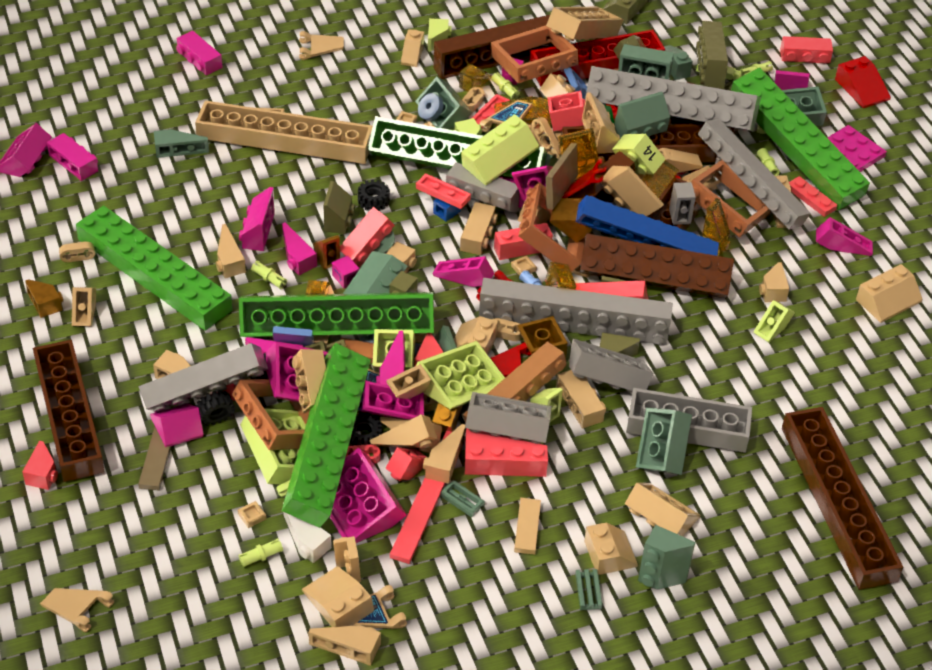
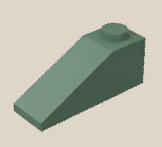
M671 45L664 46L665 51L674 53L671 75L674 79L690 77L693 61L686 51Z
M172 129L154 131L157 158L209 153L208 137Z

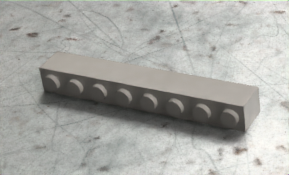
M720 119L706 121L698 133L704 142L788 229L802 226L811 214L803 204Z

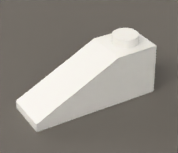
M283 512L298 552L303 558L309 559L314 563L332 548L331 535L321 527H316Z

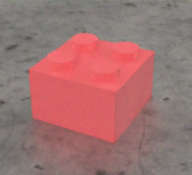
M581 91L547 97L553 131H562L563 127L583 126L584 103Z

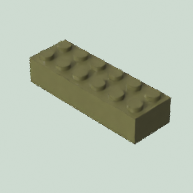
M702 21V25L698 27L699 41L696 42L700 84L707 87L724 89L728 57L722 22Z

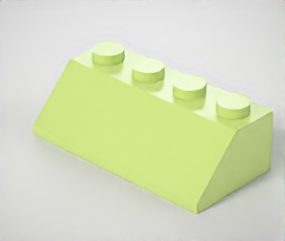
M513 115L461 151L462 166L484 185H488L539 149V144L528 125L518 116Z

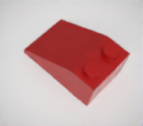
M866 56L838 64L835 80L863 109L891 99L876 66Z

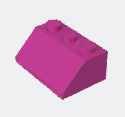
M37 123L29 127L16 137L0 160V173L21 177L25 173H31L35 168L33 164L41 159V153L47 149V142L50 141L52 136Z
M269 187L252 199L251 205H248L247 218L244 217L243 230H240L239 233L242 249L264 251L275 215L273 187Z
M365 381L359 403V411L388 418L411 420L421 414L424 415V393L410 399L396 398L388 385Z

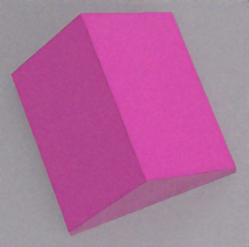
M776 70L774 83L781 90L808 88L810 74Z
M542 166L512 172V177L523 201H526L527 190L533 188L537 183L540 182L546 187V176L553 166Z
M186 404L150 414L165 447L198 439L204 435L199 408Z

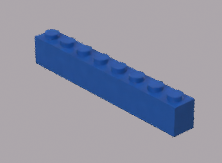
M586 195L578 205L576 222L628 241L718 255L719 243L710 238L701 237L693 232L665 224L660 220H654L643 214L615 206L610 202H604L593 196Z

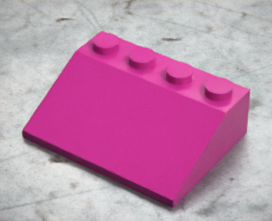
M275 342L266 351V363L269 369L266 371L275 398L299 402L300 395L296 386V373L292 366V360L301 349L310 348ZM323 351L324 360H325L326 354L328 353V352H326V351Z
M357 448L345 458L330 519L341 537L354 536L355 542L358 543L390 529L407 516L370 457L360 448Z

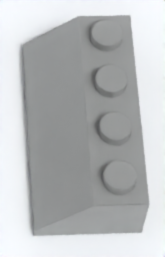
M457 162L446 174V183L470 193L472 198L513 213L518 212L520 193L515 183L498 177L488 185H484L465 169L462 164Z
M577 339L572 340L569 367L575 376L579 378L588 377L599 384L605 382L615 389H620L621 387L627 389L629 393H633V388L647 390L653 372L644 360Z
M472 392L465 428L472 432H489L493 436L506 435L515 440L522 438L528 439L532 443H546L552 406Z

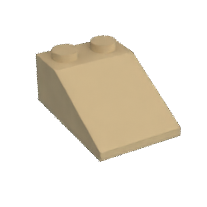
M338 566L302 589V592L331 627L353 626L374 612L370 594L357 580Z

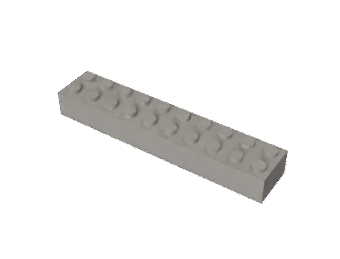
M591 66L586 95L588 92L592 93L603 104L619 106L621 103L662 91L670 116L700 122L720 119L727 127L754 131L761 100V97L757 95Z
M483 278L480 292L479 316L488 319L500 318L520 324L553 316L563 332L600 337L602 333L640 338V342L667 345L673 303Z

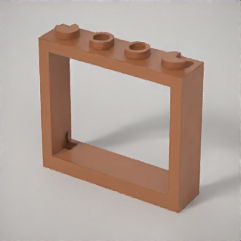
M542 26L491 42L492 57L518 83L578 65V50L561 34L552 32V28L548 26ZM550 42L561 51L560 53L519 65L510 56L511 54Z
M723 160L691 181L696 197L695 202L738 237L743 236L771 213V210ZM712 177H716L756 209L757 212L748 219H745L703 184Z
M539 182L526 192L525 207L521 215L522 221L519 225V237L570 274L582 262L586 236L578 243L569 237L566 250L534 226L538 205L550 214L552 209H547L546 187Z
M269 379L239 380L232 396L268 450L299 449L305 429L278 430L257 399V397L274 396ZM289 400L306 424L310 409L303 413L299 402Z

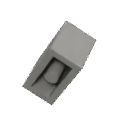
M692 182L673 184L669 208L673 225L691 224L696 198Z

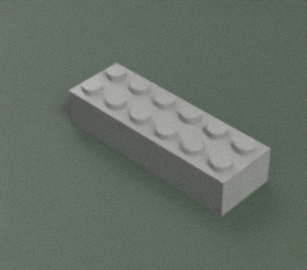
M250 343L139 386L146 409L159 412L170 409L175 405L179 407L189 404V400L193 398L198 400L202 396L206 397L207 393L214 390L216 392L226 390L227 385H237L239 380H244L251 376L252 378L264 375V371L269 369L261 347Z
M633 388L626 433L642 434L646 407L677 410L692 415L687 443L746 453L750 436L752 407Z

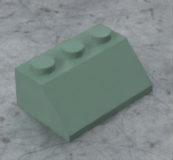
M624 44L620 54L618 71L670 80L674 53Z
M437 76L415 101L419 105L421 99L429 93H434L442 98L443 110L437 119L431 121L436 128L447 130L455 128V122L467 120L472 114V111L451 85Z
M819 86L782 90L815 126L824 124L827 111Z
M661 91L619 104L614 125L620 139L624 134H646L649 137L667 131L670 115L664 93Z
M372 251L343 294L389 293V284L401 271H405L407 265L393 255Z
M646 407L636 467L682 475L692 415L677 410Z
M655 525L644 545L638 581L645 586L657 590L686 583L695 542Z

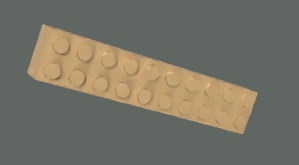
M206 100L195 122L196 135L208 137V140L366 164L369 155L368 146L373 128L371 125Z

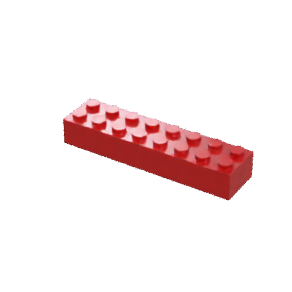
M654 30L572 43L578 50V65L571 68L581 79L589 78L591 66L612 70L619 69V59L613 49L621 40L632 35L640 37L646 48L665 51V48ZM556 47L531 50L530 62L560 53L561 51ZM564 69L552 73L557 76L560 74L566 78V82L569 81ZM550 74L536 78L540 86L543 85Z

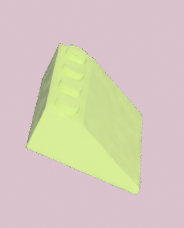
M477 341L421 360L416 364V366L421 364L431 379L427 390L423 393L450 410L469 403L472 392L487 394L505 379Z
M265 409L278 430L305 429L306 424L301 416L298 415V411ZM245 415L240 426L267 484H283L289 481L299 449L268 450Z

